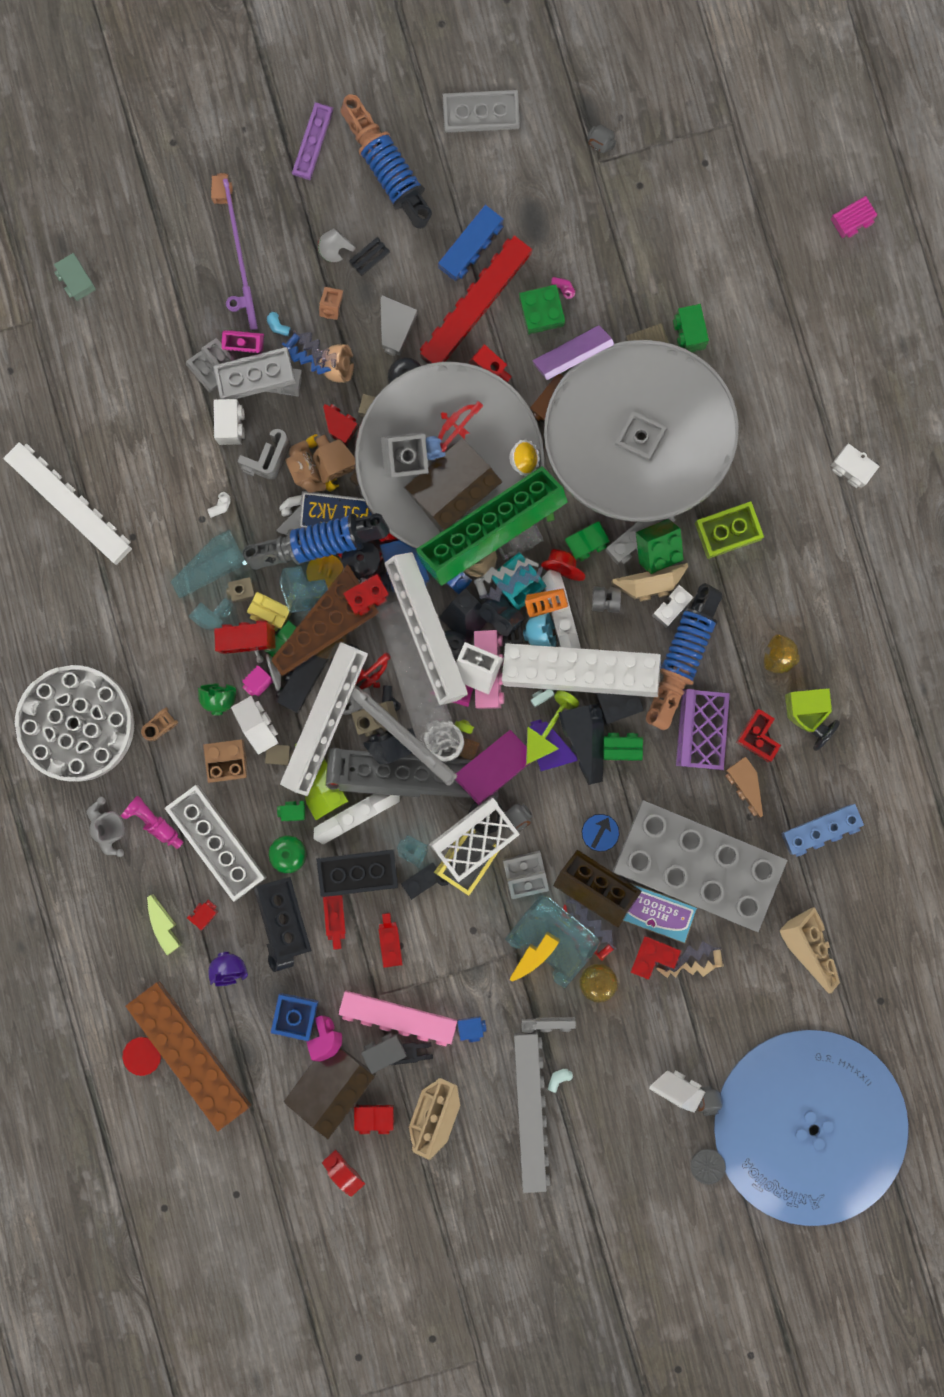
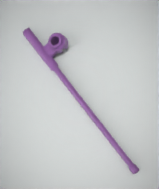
M223 179L244 294L243 297H229L226 301V306L231 312H237L241 308H246L250 330L258 329L250 286H248L229 182L228 179ZM232 300L237 302L235 307L230 306Z

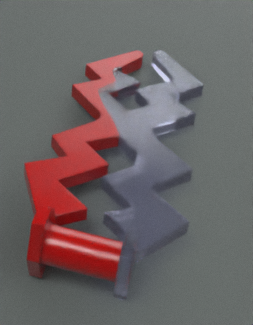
M566 900V903L577 904L575 914L581 915L580 920L573 921L574 912L568 914L567 905H564L562 919H568L567 926L579 927L578 939L584 940L582 949L596 954L603 961L609 953L617 949L613 943L612 930L601 931V920L589 921L587 919L588 908L581 909V904L576 900ZM585 927H594L593 937H603L602 942H608L609 944L598 952L599 945H590L591 934H584Z

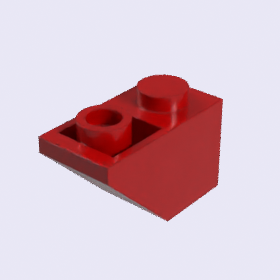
M324 404L323 409L330 436L336 440H341L347 446L358 429L357 420L349 414L344 416L340 413L341 410L332 404L330 406Z

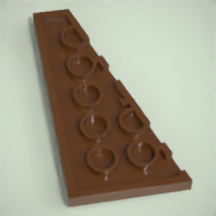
M348 564L271 659L281 676H284L379 614V611L373 605L369 607L370 611L362 616L359 613L354 615L343 593L359 585L360 582Z

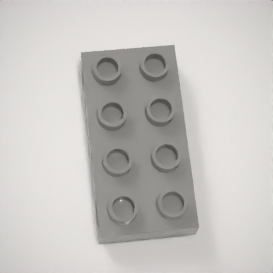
M642 800L612 872L759 932L787 860Z

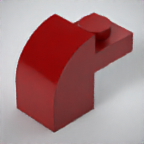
M334 1150L322 1162L328 1171V1176L350 1197L365 1185L357 1171L347 1164L337 1150Z

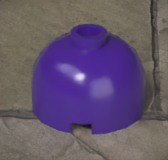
M229 952L219 953L218 957L209 964L208 975L210 985L213 983L218 987L237 983L235 979L241 977L244 980L248 977L244 961L235 954H229Z

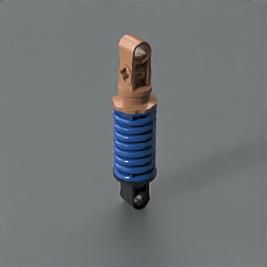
M347 95L344 98L340 112L351 131L355 134L356 141L362 146L359 149L360 155L370 165L371 171L374 172L378 182L381 183L385 193L389 196L393 207L396 210L403 208L414 227L418 229L426 227L432 216V211L421 196L425 188L417 181L416 176H412V170L405 163V159L401 157V153L397 151L398 148L393 145L394 142L388 132H380V127L374 123L371 115L366 111L356 95Z
M707 583L699 586L691 609L684 608V613L680 620L681 626L677 627V633L674 635L675 639L672 640V646L669 647L670 653L666 654V660H664L660 668V673L664 676L662 681L659 682L658 697L653 698L651 707L646 715V721L661 730H666L671 725L680 698L684 694L683 689L685 685H693L695 673L697 672V669L693 668V666L698 667L700 665V662L696 659L701 660L703 658L700 653H704L705 648L702 646L708 645V641L704 639L709 640L711 638V635L704 631L712 633L718 623L713 617L722 599V592Z

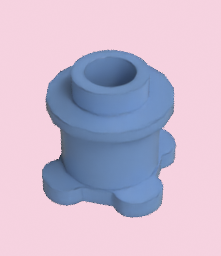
M437 436L426 438L428 460L446 456L445 452L441 450L440 444L442 440L437 438Z

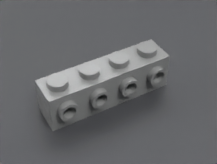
M675 516L669 517L672 522L676 520ZM668 518L635 523L606 548V553L617 565L621 562L625 564L632 558L631 553L635 550L638 551L635 532Z

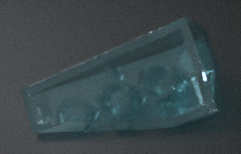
M230 529L212 538L171 580L179 598L247 564Z

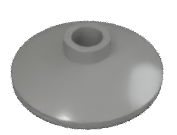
M266 654L270 673L278 691L281 686V674L271 661L272 656Z

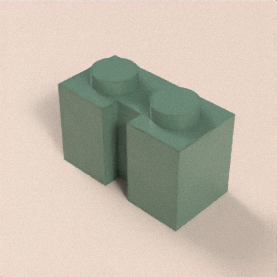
M74 253L54 264L57 269L54 273L60 282L64 280L67 285L64 289L70 298L73 296L78 301L96 290Z

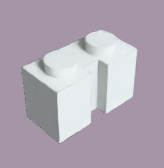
M680 585L667 598L670 603L667 605L663 602L652 615L665 628L670 625L693 599V596Z

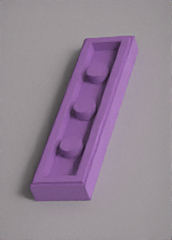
M315 102L292 175L311 180L333 113L332 107Z

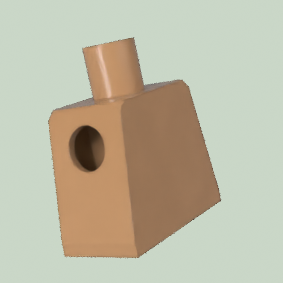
M325 435L315 440L319 448L314 453L313 459L323 484L354 471L355 457L341 440L330 443Z

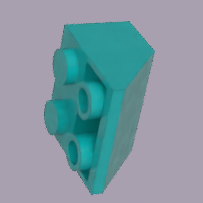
M518 552L503 567L514 571L518 560L525 563L526 559ZM530 564L526 567L519 566L512 577L505 573L503 580L493 575L491 578L506 600L518 610L525 605L526 595L539 593L547 587Z

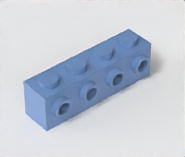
M851 804L781 834L790 855L795 854L798 857L807 853L806 849L813 847L817 849L824 846V842L831 839L834 842L842 839V834L849 832L851 835L859 832V827L864 826L856 805Z

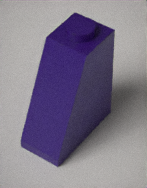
M540 719L530 722L531 726L529 727L542 736L549 724L547 722L542 723ZM551 729L545 739L559 749L537 759L540 772L578 761L576 755L558 734Z

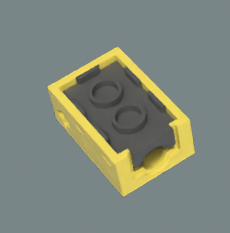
M474 829L473 834L483 835ZM462 835L459 838L458 846L468 847L470 836ZM473 837L471 848L482 849L483 838ZM486 838L485 850H493L496 844ZM454 848L449 849L445 858L453 859ZM457 848L456 860L466 861L468 850ZM471 850L470 862L479 861L481 851ZM498 852L460 882L454 878L442 861L434 873L469 896ZM455 863V872L458 876L465 872L466 863Z

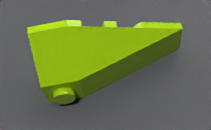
M325 758L321 763L308 796H305L306 804L315 820L349 802L344 791L326 787L327 761Z

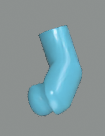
M271 312L267 316V323L271 331L289 336L291 327L281 325L278 319L279 315L276 312Z

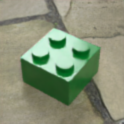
M556 284L519 293V302L527 335L564 327L565 318Z
M701 304L678 308L672 320L674 331H678L679 336L677 338V346L690 352L704 350L709 342Z
M669 518L635 532L639 564L650 574L684 560L681 528Z

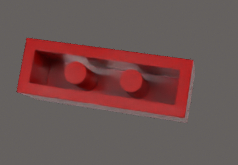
M266 620L256 621V624L242 622L239 623V626L225 624L222 625V628L214 629L215 651L221 654L275 649V626L269 624Z

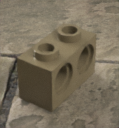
M393 701L379 704L398 721ZM365 709L352 713L358 735L365 734L366 737L377 734L376 730L382 729L383 732L387 730ZM366 718L370 721L369 727L365 725Z

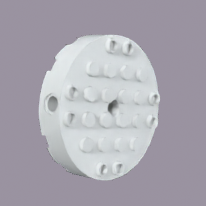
M70 665L57 667L43 673L23 693L15 715L17 741L22 753L43 774L64 781L79 782L92 780L112 770L127 753L134 734L133 709L124 690L108 675L85 666ZM76 718L79 726L72 729L71 721Z

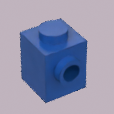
M481 1016L458 1019L457 1021L460 1041L469 1040V1043L480 1041V1037H484L483 1032H487L485 1020L481 1021Z

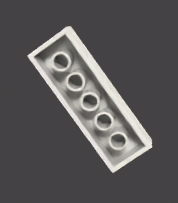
M199 785L193 786L165 807L170 817L233 902L267 878Z

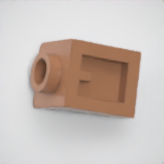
M324 288L320 301L319 316L327 319H338L343 290Z

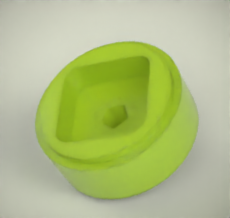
M461 720L455 722V726L460 731L472 734L474 727L471 726L469 721Z

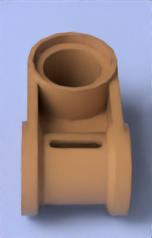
M167 707L158 712L153 719L142 727L141 734L146 740H158L179 723L178 720H174L169 714ZM150 727H154L156 730V734L153 737H147L146 731Z

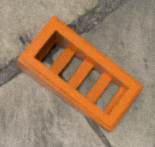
M564 588L528 594L525 599L529 617L539 616L568 607ZM555 596H559L560 603H557ZM548 598H551L552 604H549Z

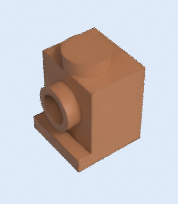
M219 173L217 176H212L211 199L214 204H228L223 179H228V174ZM229 182L230 194H232V182Z

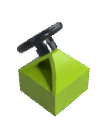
M830 689L785 694L787 717L801 729L812 732L815 737H818L813 746V750L818 751L832 737L840 725L839 720L833 721L829 726L823 723L832 712Z

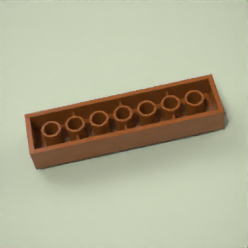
M160 981L156 982L125 1006L217 1132L250 1108V1102Z

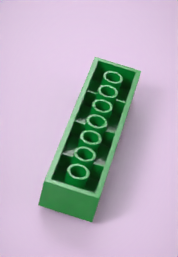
M543 466L418 547L416 552L421 564L441 586L568 503L564 488Z

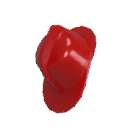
M552 549L548 560L541 563V567L546 571L553 570L559 572L561 576L575 581H583L585 579V574L576 568V560L569 552Z

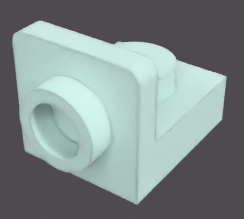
M541 689L532 695L533 699H531L534 708L553 697L554 690L546 689L543 692Z

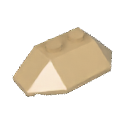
M688 563L667 567L653 574L644 572L612 579L611 583L614 587L621 588V591L631 598L640 599V602L650 600L651 596L658 595L659 598L669 596V592L674 590L688 568Z
M439 1078L436 1082L422 1090L409 1125L414 1153L430 1160L447 1143L460 1108L457 1085Z

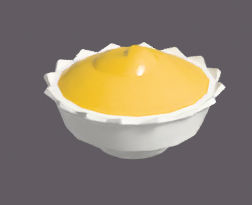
M524 439L515 443V446L511 449L509 456L510 464L520 475L527 476L536 471V468L539 466L540 457L538 456L539 451L536 449V445L532 441Z

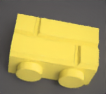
M256 592L247 613L251 615L250 619L254 621H268L269 624L275 626V631L277 632L278 629L281 630L287 623L293 610Z

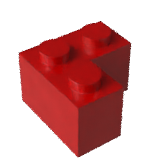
M759 708L756 709L736 743L765 761L772 762L781 745L765 734L775 718Z
M644 936L631 973L649 980L656 962L675 969L682 950Z

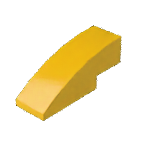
M546 932L538 947L530 944L509 980L515 981L541 965L554 951L560 939Z

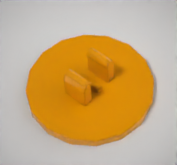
M334 555L324 556L320 559L317 558L316 560H311L307 566V579L316 589L327 591L344 567L339 558Z

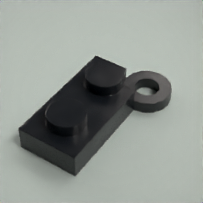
M431 863L401 883L411 900L436 883L441 886L449 884L447 881L442 882L440 876L434 873L437 869L434 863Z

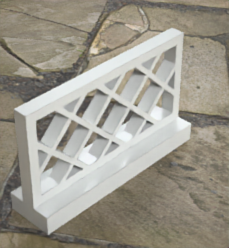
M489 797L429 845L454 878L460 882L520 834L500 809L495 799ZM495 810L500 815L499 824L489 822V815ZM478 823L485 824L484 835L473 834L474 826ZM488 825L498 826L497 837L487 836ZM502 826L509 827L513 832L508 838H500ZM462 835L470 836L468 847L458 846L459 838ZM473 837L483 838L482 849L471 848ZM486 838L497 840L496 847L493 850H485ZM447 847L454 848L453 859L445 858L441 852ZM457 848L468 850L466 861L456 860ZM471 850L481 851L479 861L470 862ZM455 863H466L465 872L458 876L455 872Z

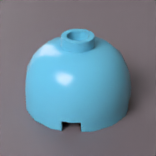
M542 614L531 617L528 620L526 630H523V636L530 645L556 647V635L553 636L552 631L555 628L550 614Z

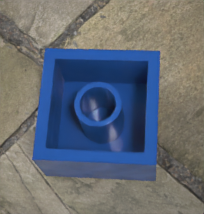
M280 993L271 1033L309 1041L311 1039L318 1001Z

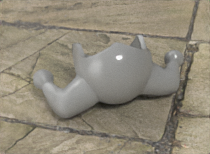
M99 797L97 802L87 809V815L91 821L90 835L99 843L105 855L122 857L124 855L123 849H114L112 843L124 836V823L121 817L114 811L103 814L99 812L100 805L106 802L104 797Z

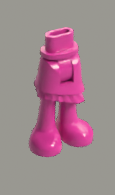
M138 795L121 814V817L124 819H128L132 815L139 817L145 822L143 829L147 830L148 833L155 836L161 842H167L168 846L172 845L178 849L183 844V841L177 837L179 834L167 824L165 819L155 817Z

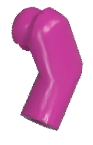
M557 277L552 278L551 285L556 284L566 299L574 297L575 290L569 280Z

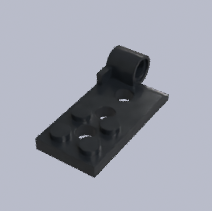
M291 877L253 887L269 944H266L269 952L268 964L273 972L293 967L294 956L312 951ZM275 895L281 899L279 906L273 901ZM280 914H283L286 917L285 924L280 923ZM285 933L291 935L292 940L290 943L285 941Z

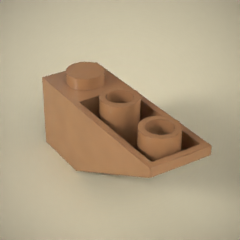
M743 757L725 770L727 773L725 777L731 785L735 784L738 788L736 793L741 800H746L750 805L747 807L750 813L761 818L763 811L758 775L749 760Z

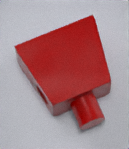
M485 344L468 362L470 365L492 372L506 382L512 377L504 370L507 364ZM491 365H493L496 368L495 371L491 369Z

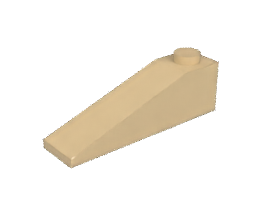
M815 907L788 920L780 929V933L792 953L828 993H832L840 981L834 960L829 958L827 948H830V946L823 937L822 931L825 930L823 922Z

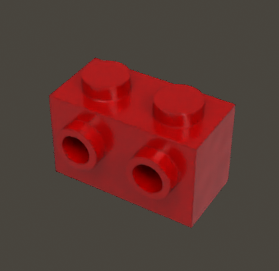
M378 574L343 593L354 615L359 613L360 616L369 612V607L374 604L380 606L387 601L386 598L389 596Z

